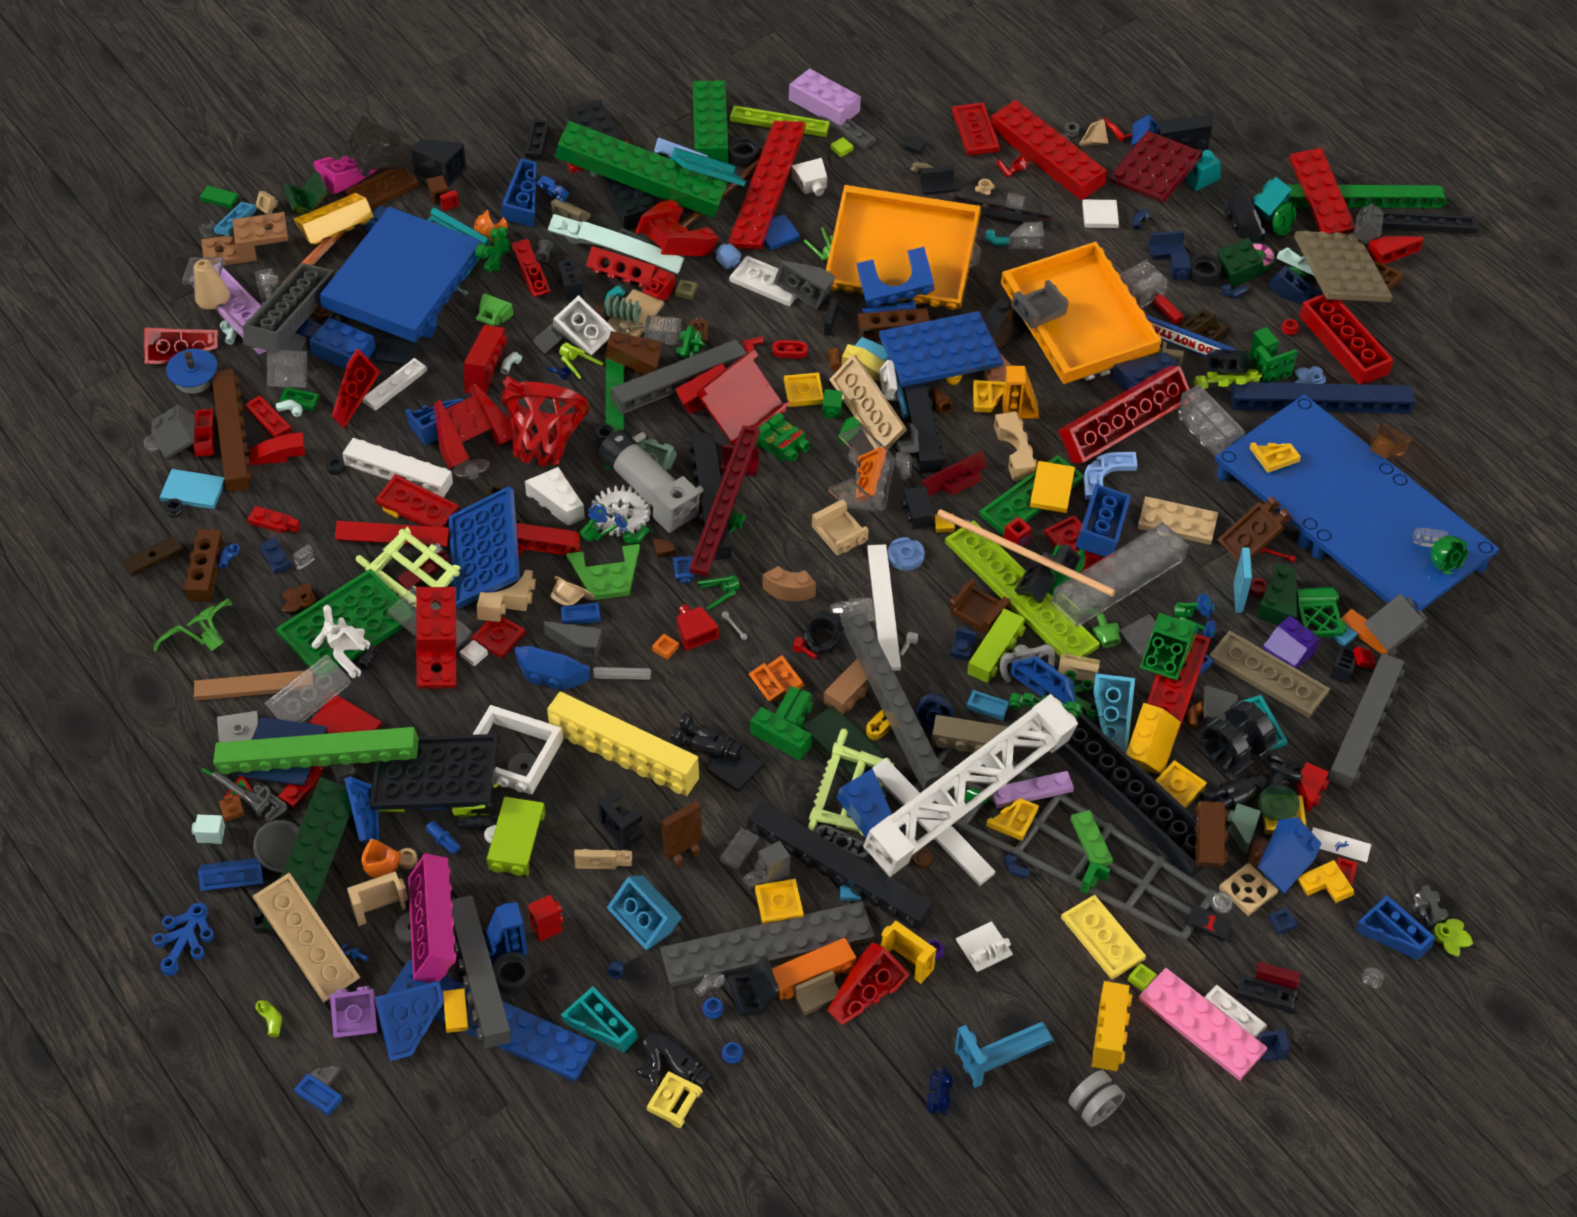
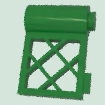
M1334 587L1296 589L1297 608L1301 624L1307 629L1310 624L1318 627L1317 631H1311L1317 637L1343 636L1347 628L1345 621L1340 619L1336 604L1339 600L1338 591ZM1324 609H1332L1333 614L1329 616L1322 611ZM1304 610H1311L1315 614L1310 617L1304 613ZM1319 615L1322 618H1324L1326 622L1324 624H1321L1320 622L1316 621L1315 618ZM1332 623L1337 626V630H1331L1326 626Z

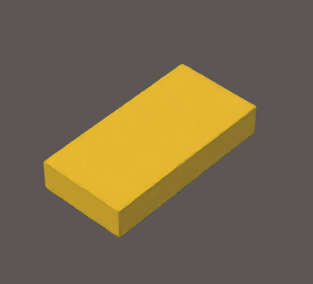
M465 989L443 991L446 1032L468 1030Z

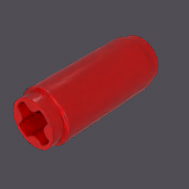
M1159 294L1153 299L1152 303L1172 324L1177 326L1184 320L1182 313L1165 296Z

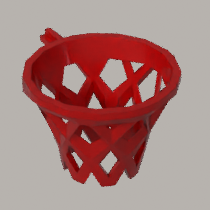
M509 376L506 377V380H503L506 388L503 390L501 404L507 407L512 427L513 456L518 458L520 454L521 461L527 464L536 456L538 466L546 467L551 459L552 465H558L570 435L589 412V402L584 396L568 388L540 382H517ZM525 398L529 408L519 405V400ZM545 398L553 400L554 413H544L539 410V406ZM558 401L566 402V404L560 408ZM571 407H575L573 414H565ZM534 425L537 427V434L531 429ZM523 443L525 444L526 449L530 451L528 454H526ZM542 448L544 453L547 454L544 459L540 451Z

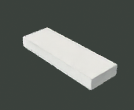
M1218 985L1204 997L1255 1038L1267 1027L1266 1023Z

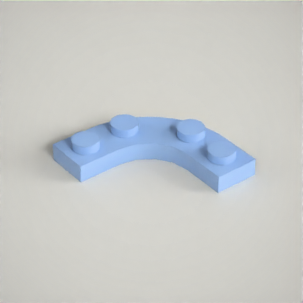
M1136 452L1103 454L1097 457L1091 465L1089 464L1083 481L1085 500L1090 499L1095 484L1103 486V478L1107 474L1114 471H1137Z

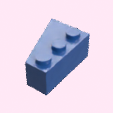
M458 398L444 401L442 404L446 409L464 400ZM428 405L422 406L423 409L412 412L411 409L405 410L409 427L425 446L439 440L434 407L428 408Z
M517 902L505 903L502 906L496 907L484 936L491 964L504 953L518 952L528 955L524 925Z

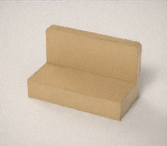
M1061 653L1058 672L1065 675L1067 671L1071 670L1076 673V680H1091L1095 683V674H1098L1100 660Z

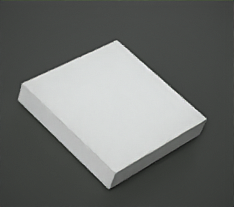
M1116 200L1082 201L1084 228H1118L1119 220Z

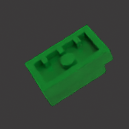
M1261 345L1256 347L1251 369H1257L1258 372L1262 373L1259 382L1273 383L1282 378H1288L1292 375L1298 352L1294 349L1271 357L1270 353Z

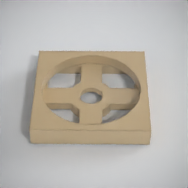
M1247 863L1219 886V889L1248 917L1278 893V889L1250 863ZM1251 874L1255 880L1251 883H1246L1241 876ZM1232 883H1235L1240 888V892L1236 895L1232 892ZM1260 886H1264L1267 889L1264 898L1257 893V889ZM1250 887L1252 892L1247 893L1244 889ZM1245 898L1252 899L1255 903H1246L1243 900Z

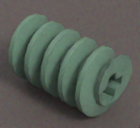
M609 294L603 306V315L607 314L608 317L613 316L616 319L620 317L621 320L627 318L629 322L634 321V323H638L642 314V307L639 306V301L632 305V299H629L628 303H626L623 297L621 302H619V296L612 300V295Z

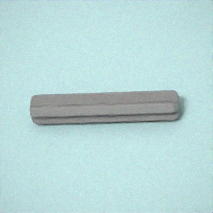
M594 667L593 677L595 679L649 680L651 678V669Z

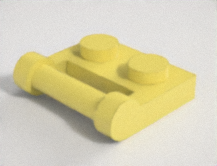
M668 1071L647 1105V1111L669 1121L675 1127L681 1128L685 1122L686 1114L695 1099L700 1097L703 1090L699 1086ZM683 1091H688L689 1094L677 1114L672 1113L671 1111Z

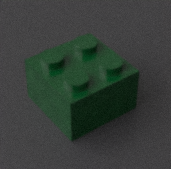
M1249 238L1217 250V258L1221 261L1222 271L1232 288L1264 274L1263 260Z

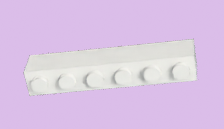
M352 438L342 453L346 466L387 480H391L396 474L443 498L453 484L452 472L446 468L399 454L396 451L367 443L364 440Z

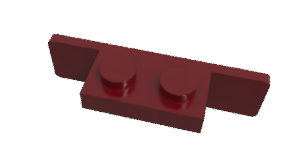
M979 451L923 479L922 486H926L929 496L941 490L951 495H956L962 490L974 486L982 480L981 473L978 471L987 467L984 452Z

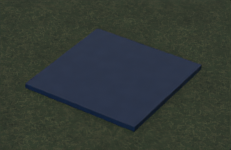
M261 717L252 740L325 734L327 726ZM291 767L287 770L279 768L269 771L255 770L248 773L238 772L237 776L304 786L312 767Z

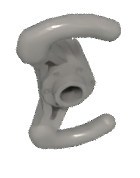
M1045 644L1029 649L1026 645H1018L1013 649V653L1004 654L1000 662V672L1005 682L1010 683L1012 680L1008 674L1007 665L1017 660L1035 656L1041 658L1044 655H1048L1047 664H1051L1054 667L1055 652L1052 646Z

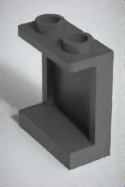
M1047 280L1043 288L1025 296L1020 291L1014 293L1011 306L1028 326L1033 329L1066 315L1069 302L1050 280Z
M1401 593L1364 623L1392 656L1398 652L1396 647L1422 626L1428 627L1425 622L1427 617L1420 610L1416 612L1413 608L1415 603L1409 597L1404 598Z

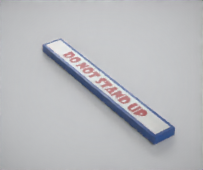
M1145 314L1147 320L1152 323L1156 334H1159L1161 340L1205 357L1206 354L1214 349L1238 350Z

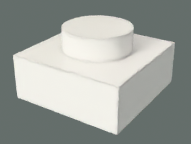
M474 640L460 651V656L473 666H476L488 655V651Z

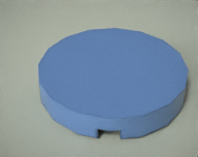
M908 537L898 538L891 542L887 550L888 561L898 570H914L923 563L925 551L917 540L913 541Z

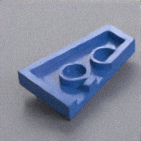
M351 776L345 778L359 841L368 844L370 839L379 841L378 810H371L369 807L372 785Z

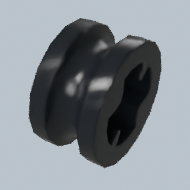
M174 498L166 502L165 509L168 516L178 517L183 513L182 502L179 499Z

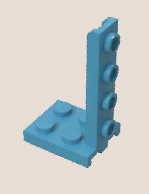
M1040 1022L979 1049L976 1044L975 1034L964 1025L959 1027L957 1031L955 1054L960 1056L964 1063L963 1068L966 1074L969 1073L972 1077L973 1086L976 1088L983 1084L985 1072L1054 1042V1039L1044 1022Z

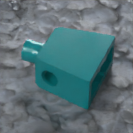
M1203 151L1200 160L1187 174L1185 182L1194 191H1197L1219 181L1221 177L1220 160L1213 155L1212 151Z

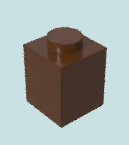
M443 175L426 179L433 205L441 203L440 195L449 192Z

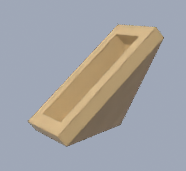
M1103 119L1090 124L1079 143L1080 147L1108 144L1106 126Z

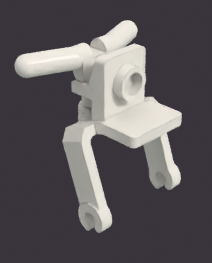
M325 605L323 607L324 626L321 633L313 641L312 647L314 649L319 648L327 638L330 647L334 649V658L343 666L349 676L355 678L356 675L360 677L361 670L344 654V650H365V647L369 649L370 642L363 638L365 631L364 629H355L352 626L346 625L344 618H339L337 625H334L331 607Z

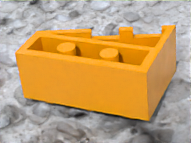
M1006 366L1002 398L1003 414L1017 412L1019 418L1039 419L1038 401L1025 366Z

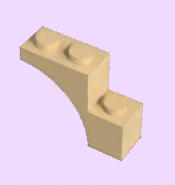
M525 570L521 579L505 590L488 593L480 592L477 603V619L500 622L502 614L505 615L506 609L526 611L528 604L532 603L533 593L531 590H535L536 579H533V571Z

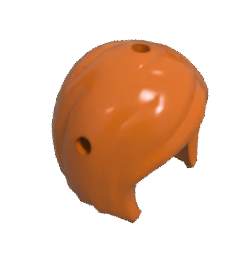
M487 210L476 219L474 230L489 238L490 242L493 243L490 236L492 229H499L502 226L508 230V225L504 217H502L498 224L494 225L490 219L489 210Z
M370 839L362 854L363 869L373 878L395 872L401 861L400 852L376 839Z

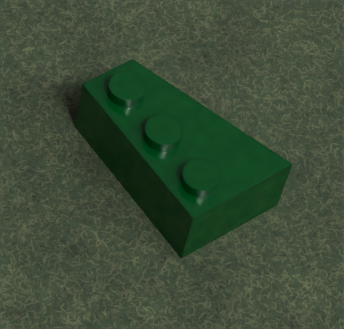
M1277 563L1260 603L1257 618L1280 625L1289 616L1297 619L1296 569Z

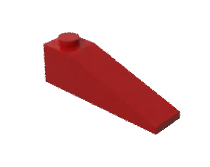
M143 327L144 364L168 363L174 355L188 349L209 351L218 348V330Z
M356 349L347 364L332 413V418L342 428L346 427L380 374L379 370L360 349Z

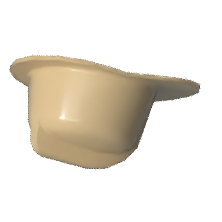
M554 577L557 582L551 593V598L561 605L571 606L581 598L594 599L593 594L584 588L566 582L560 577Z

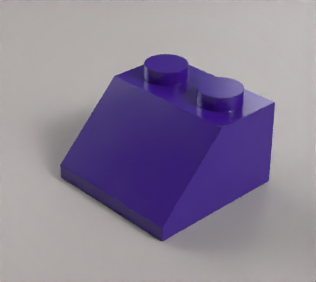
M1289 616L1277 626L1262 649L1297 669L1316 653L1320 638L1292 616Z

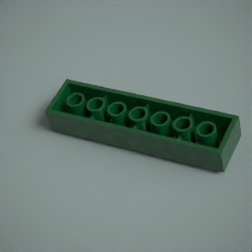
M322 777L318 781L280 877L282 878L290 873L313 908L316 905L352 810L346 786ZM265 917L261 927L275 932Z

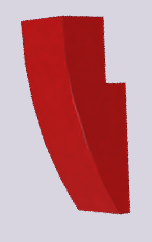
M214 409L195 410L193 443L195 457L214 455Z
M303 432L278 436L250 449V465L288 462V457L304 456L305 441Z

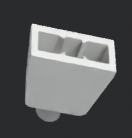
M822 158L792 165L791 178L804 194L814 192L816 196H820L824 193V189L827 188V174Z

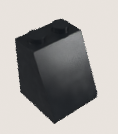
M421 139L411 149L415 174L426 179L443 175L447 187L467 169L463 143Z

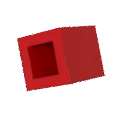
M1018 517L1005 526L1004 539L1023 547L1030 542L1032 528Z

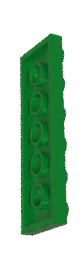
M1059 455L1048 461V463L1071 466ZM1076 469L1074 470L1071 489L1084 480V475ZM1036 471L980 510L979 516L1003 536L1005 526L1016 518L1020 517L1024 522H1027L1044 510L1030 507Z

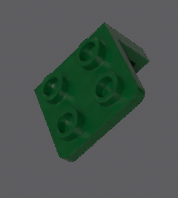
M317 171L313 173L301 189L289 183L284 186L291 209L295 213L303 215L315 210L328 194L322 176Z

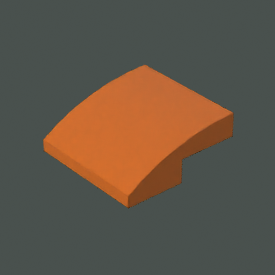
M783 655L767 666L763 663L749 673V676L769 703L784 698L791 686L798 689L804 686Z

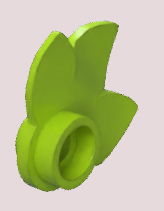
M1448 919L1445 923H1438L1433 929L1435 940L1443 944L1444 949L1453 956L1458 957L1460 955V948L1473 945L1471 936L1463 930L1464 923L1458 919Z

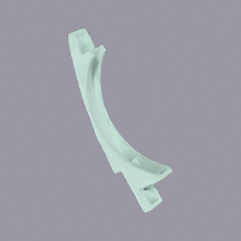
M553 214L548 227L549 232L566 237L570 244L585 243L613 249L674 274H679L684 260L683 257L678 255H662L661 248L584 221L582 223Z

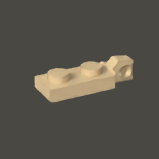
M582 849L575 850L574 854L576 869L616 870L617 866H632V851Z

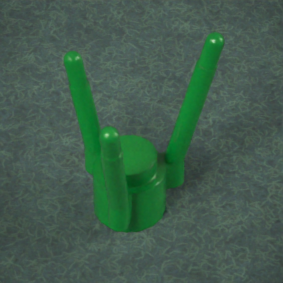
M735 575L698 581L700 588L720 585L723 592H728L709 605L707 610L712 609L730 596L736 595L735 590L739 589V581Z

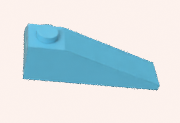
M1096 673L1093 694L1101 730L1121 750L1127 753L1135 678Z

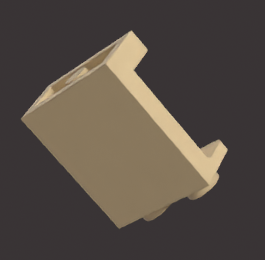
M844 499L812 515V527L837 556L868 540L869 529L866 526L862 528L848 513L847 503Z
M396 871L347 888L358 926L366 924L365 912L399 901L402 910L406 909L405 901H408L405 891L406 887L403 879H398Z

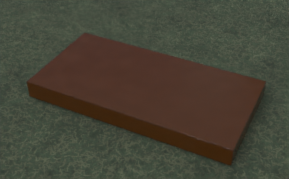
M401 163L345 189L344 194L347 197L357 193L365 197L370 209H373L420 187V184Z

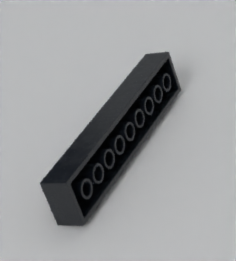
M601 99L569 107L570 121L621 140ZM602 175L597 176L622 227L626 230L637 228L641 216L655 206L649 193Z
M1083 714L1077 716L1075 719L1078 724L1070 740L1055 752L1187 875L1193 877L1205 867H1196L1195 843H1197V833H1195V826H1197V818Z

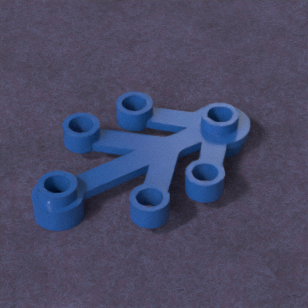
M195 903L189 907L187 913L177 917L166 916L163 918L162 924L166 930H172L176 925L187 922L186 926L166 935L157 933L152 938L153 944L157 948H162L167 943L178 939L169 957L164 958L160 964L164 975L173 976L178 972L179 965L177 960L187 941L190 944L193 959L200 960L204 957L203 947L199 945L193 930L198 923L201 929L200 936L202 941L211 942L214 939V933L206 922L209 910L205 904ZM168 921H172L170 925H166ZM210 933V936L204 937L205 934ZM196 951H201L200 954H194Z

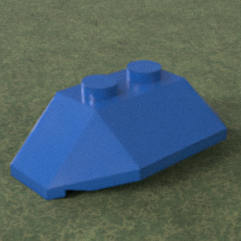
M531 646L515 648L517 664L526 680L535 685L540 684L554 690L565 691L587 682L591 678L590 666L582 665L579 661L568 656Z
M1037 656L1017 660L1012 663L1011 675L1041 697L1052 694L1054 698H1057L1064 704L1067 701L1076 702L1073 682L1068 676L1058 672L1051 664H1047Z

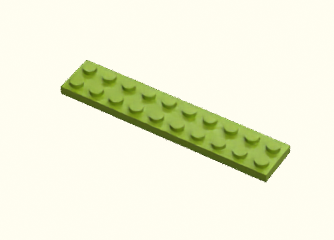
M973 520L972 522H970V523H972V524H974V525L980 527L974 520ZM961 528L945 538V543L1001 599L1005 596L1011 600L1010 608L1017 615L1024 617V621L1048 645H1051L1060 657L1061 653L1086 657L1099 648L1100 643L1049 593H1047L1042 603L1039 604L1036 603L1030 593L1017 595L1015 588L1026 571L999 544L965 528Z

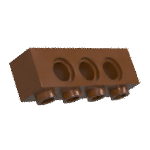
M925 308L858 313L857 329L859 340L861 337L868 340H880L879 331L892 329V327L907 326L930 321L928 310Z
M198 529L197 537L193 539L194 551L190 553L191 564L186 570L187 582L183 583V592L186 593L188 601L211 602L220 552L224 544L221 530Z

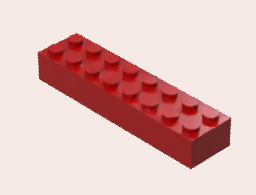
M1017 100L991 115V124L997 135L1021 154L1025 155L1026 158L1050 177H1054L1059 184L1081 201L1106 184L1107 170Z
M1166 367L1062 427L1058 432L1071 462L1084 463L1193 399L1181 367Z

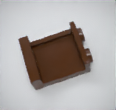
M972 578L968 583L963 584L958 595H954L949 603L951 605L950 614L987 635L1003 609L1009 610L1011 600L1004 596L999 601L977 588L975 580Z

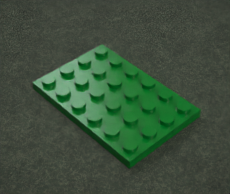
M370 568L275 629L282 640L322 681L343 667L334 658V649L330 647L327 638L319 648L314 649L312 647L313 641L321 633L324 626L323 607L325 605L331 607L334 625H337L339 618H344L346 625L352 626L355 629H364L365 634L363 638L373 646L381 643L416 620V614ZM365 647V650H344V654L350 661H353L364 654L367 649Z

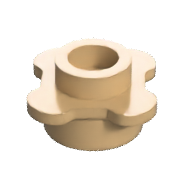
M981 179L978 186L975 187V191L984 195H990L991 190L995 186L990 180Z

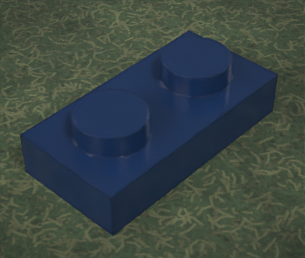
M276 537L258 544L274 575L292 567L290 560Z

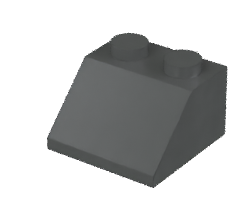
M179 404L152 420L151 435L166 459L194 443V415Z

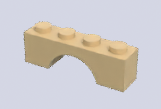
M1017 412L995 415L994 428L998 439L1011 443L1017 449L1009 458L1008 468L1013 481L1023 480L1037 470L1038 466L1037 460L1033 459L1032 446L1028 445L1027 433L1023 431V421L1018 417Z

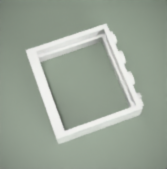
M490 705L473 735L487 734L492 725L496 724L547 741L527 777L496 767L495 783L502 787L516 789L520 793L522 791L532 795L564 740L562 728Z

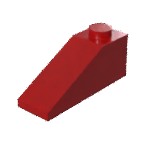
M1383 236L1370 241L1367 251L1374 263L1378 261L1382 264H1387L1419 252L1424 238L1416 236Z

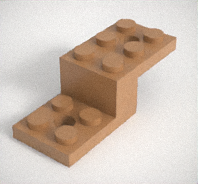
M284 212L232 219L234 235L201 239L203 259L210 261L213 267L218 264L224 266L257 261L255 246L289 241Z

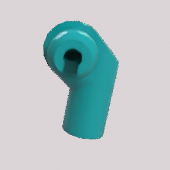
M615 286L607 292L605 300L609 294L612 295V300H614L617 295L619 297L624 296L626 291L624 288H621L622 286Z

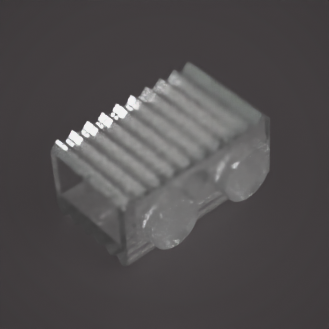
M648 315L644 329V338L661 341L668 345L680 344L682 319Z

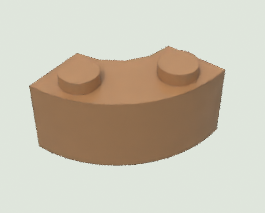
M777 566L763 574V589L777 599L798 602L815 597L816 582L805 570L801 572H788Z

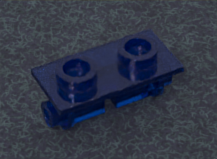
M942 1066L941 1071L934 1070L930 1075L929 1090L936 1092L928 1093L926 1108L929 1113H936L937 1110H940L943 1116H946L947 1108L950 1106L949 1090L953 1085V1079L944 1066Z

